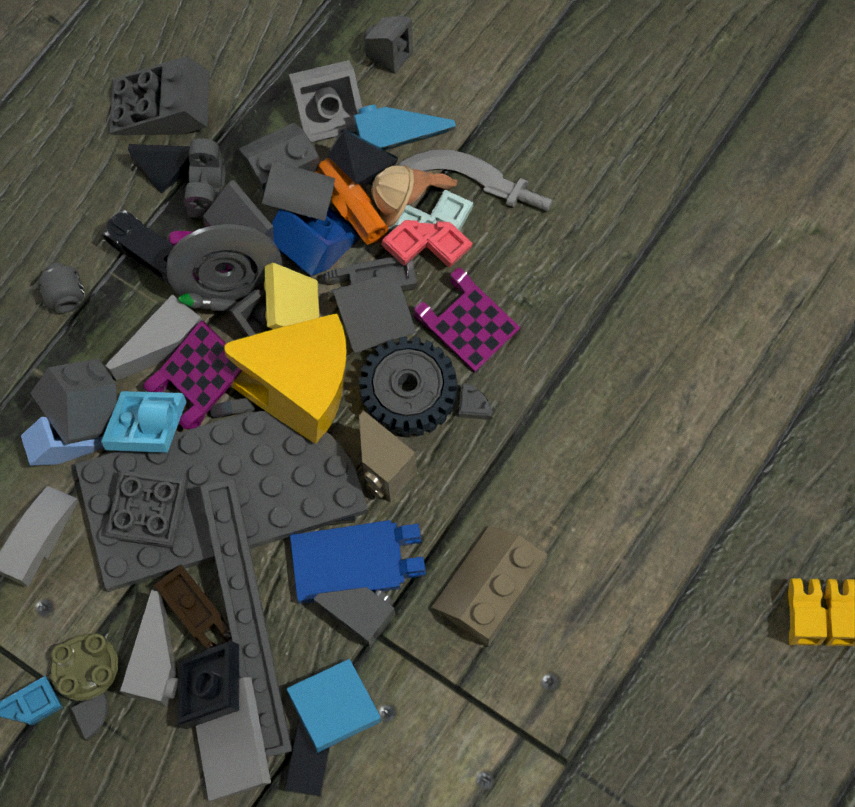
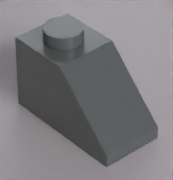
M407 16L383 17L376 26L372 25L364 36L366 55L395 74L413 53L412 19Z
M367 587L320 593L314 598L318 609L369 647L374 644L395 617L394 607L391 606L393 600L378 589L375 593Z

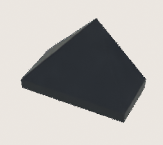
M344 128L327 153V157L356 184L373 185L372 183L375 181L377 174L386 168L395 166L398 161V157Z
M129 144L128 151L134 165L161 194L189 172L190 146Z

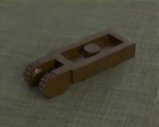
M182 564L154 585L195 640L199 639L206 650L216 647L205 635L215 626L219 629L221 636L226 642L232 641L231 631L222 621L224 618Z

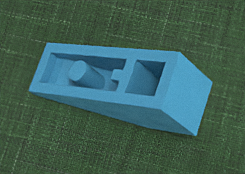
M375 104L358 109L359 114L354 115L353 118L357 136L383 150L453 131L456 127L454 120L388 107L377 109Z

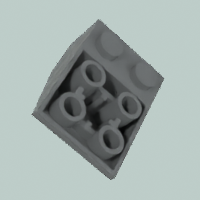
M187 55L114 78L109 133L111 135H176L206 128L208 123L210 72Z

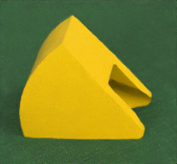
M327 315L231 341L225 345L226 357L243 370L231 384V387L316 444L332 424L342 397L346 363V339L338 315Z

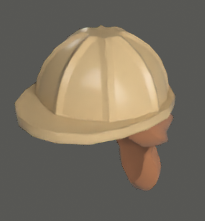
M407 165L391 166L376 175L375 181L372 183L371 196L380 209V217L388 227H391L399 220L406 205L417 201L430 185L449 190L456 187L457 179L454 180L442 173L433 174L418 169H411Z

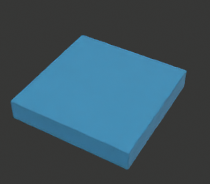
M350 659L287 688V694L317 753L381 722V716Z

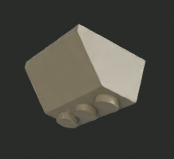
M489 525L433 604L432 609L489 647L546 565L548 554L520 535Z

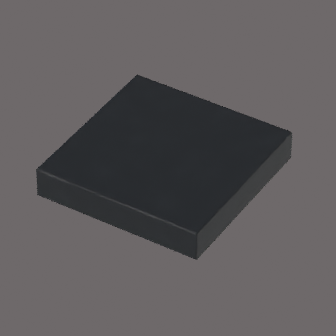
M229 641L179 660L178 727L189 729L239 711V644Z

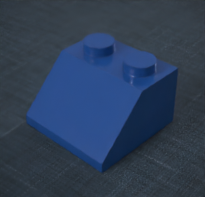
M328 207L325 221L279 208L272 222L274 243L277 245L280 253L286 254L297 264L301 271L311 276L329 270L360 238L354 227L330 207Z

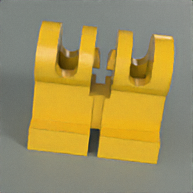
M791 578L788 590L790 607L789 645L820 646L825 640L826 646H855V579L844 580L843 595L839 593L837 580L827 579L824 598L826 599L828 609L821 608L823 592L819 579H810L807 595L803 590L802 579Z

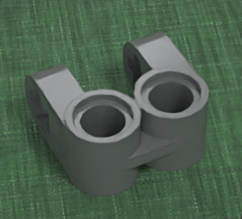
M199 138L190 142V183L186 185L184 203L188 218L203 219L204 214L225 187L226 168L219 145L213 140Z

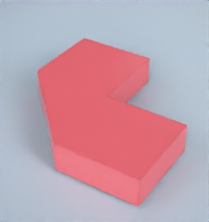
M404 220L382 240L381 245L403 266L427 247L450 268L472 248L473 243L450 222H437L433 224L418 223L415 220Z

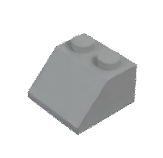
M349 60L289 74L302 129L307 134L310 142L338 136L343 128L350 132L356 131L353 118L354 115L359 114L358 109L362 108L354 68Z

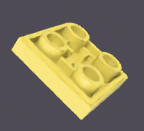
M270 263L265 266L264 289L266 291L265 318L267 327L277 329L320 318L318 281L276 263Z

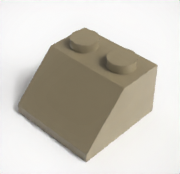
M363 410L359 415L362 464L365 474L364 478L367 482L366 487L377 498L381 499L384 496L392 502L417 474L416 453Z

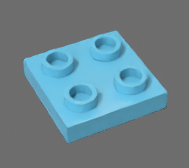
M121 391L101 441L105 450L168 452L186 404L183 393Z

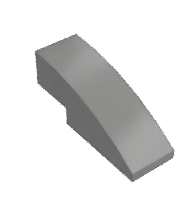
M47 486L25 512L1 549L0 575L29 587L43 558L48 560L78 499Z

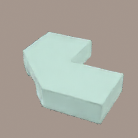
M444 190L431 215L406 205L399 220L393 226L388 227V233H391L404 220H415L418 223L433 224L437 222H450L460 231L473 208V202Z

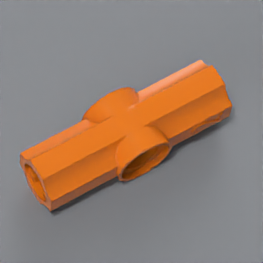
M330 158L323 160L318 165L315 173L335 178L331 198L335 207L347 221L351 222L355 231L367 245L379 242L385 237L389 228L371 204L373 201L360 184H356Z

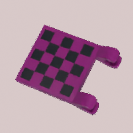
M457 268L452 272L450 282L464 294L439 317L435 315L425 302H421L414 309V317L421 324L429 328L475 373L521 327L475 285L462 268Z
M204 321L199 322L161 369L144 383V389L147 392H164L171 381L194 404L179 420V424L187 430L201 425L208 411L243 372L226 357L225 345L227 343Z

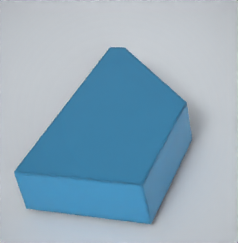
M44 676L0 701V717L34 725L62 709L63 706L49 679Z

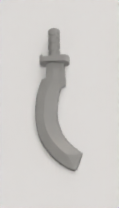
M446 149L429 150L414 154L399 162V166L407 165L411 169L421 171L447 169L460 172L482 184L485 192L507 199L506 205L513 208L519 200L549 211L553 202L552 199L524 189L528 187L529 181L520 178L516 184L503 179V174L494 166L467 153Z

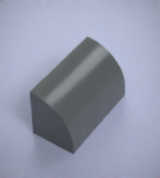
M273 161L262 204L325 221L335 178Z

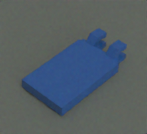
M391 520L290 535L299 604L314 602V598L320 593L367 587L374 593L377 589L382 592L401 589L400 583H405L404 579L426 576L423 557L401 560L400 546L422 543L419 524L403 525L397 528L396 523H391Z

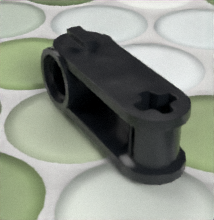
M121 210L118 214L112 216L107 228L101 234L104 240L114 249L127 255L170 285L167 278L166 264L174 245L149 229L135 216L125 210Z

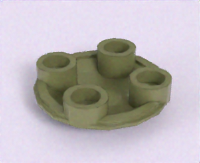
M101 634L78 635L65 643L57 645L52 651L53 660L51 662L50 678L55 689L65 698L75 701L91 700L103 694L114 682L118 672V656L114 647Z

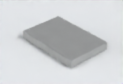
M243 677L239 679V711L196 726L209 801H218L271 783L252 678Z

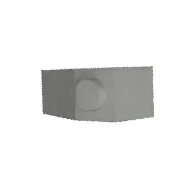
M171 295L105 365L111 377L118 381L168 360L199 322L202 321V318L185 304L179 302L174 295Z
M151 590L120 691L126 697L167 707L169 698L174 699L179 679L175 678L177 673L164 599L158 591Z

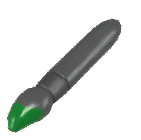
M195 293L182 294L178 298L179 302L196 309L200 307L223 312H230V309L241 302L200 296Z

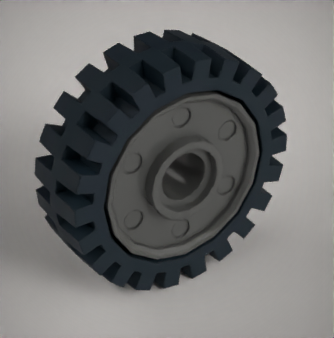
M407 336L399 337V342H394L391 339L386 341L385 347L379 345L375 348V354L372 355L370 353L366 358V365L362 366L361 377H359L360 398L365 412L394 436H397L398 433L403 434V437H411V434H416L417 437L422 436L424 431L429 430V432L436 430L439 423L442 425L446 421L447 415L451 414L457 397L456 372L450 358L444 355V351L439 346L435 348L433 342L426 340L423 343L419 337H413L412 341H408ZM407 382L414 383L417 386L413 391L409 392L400 389L401 385Z

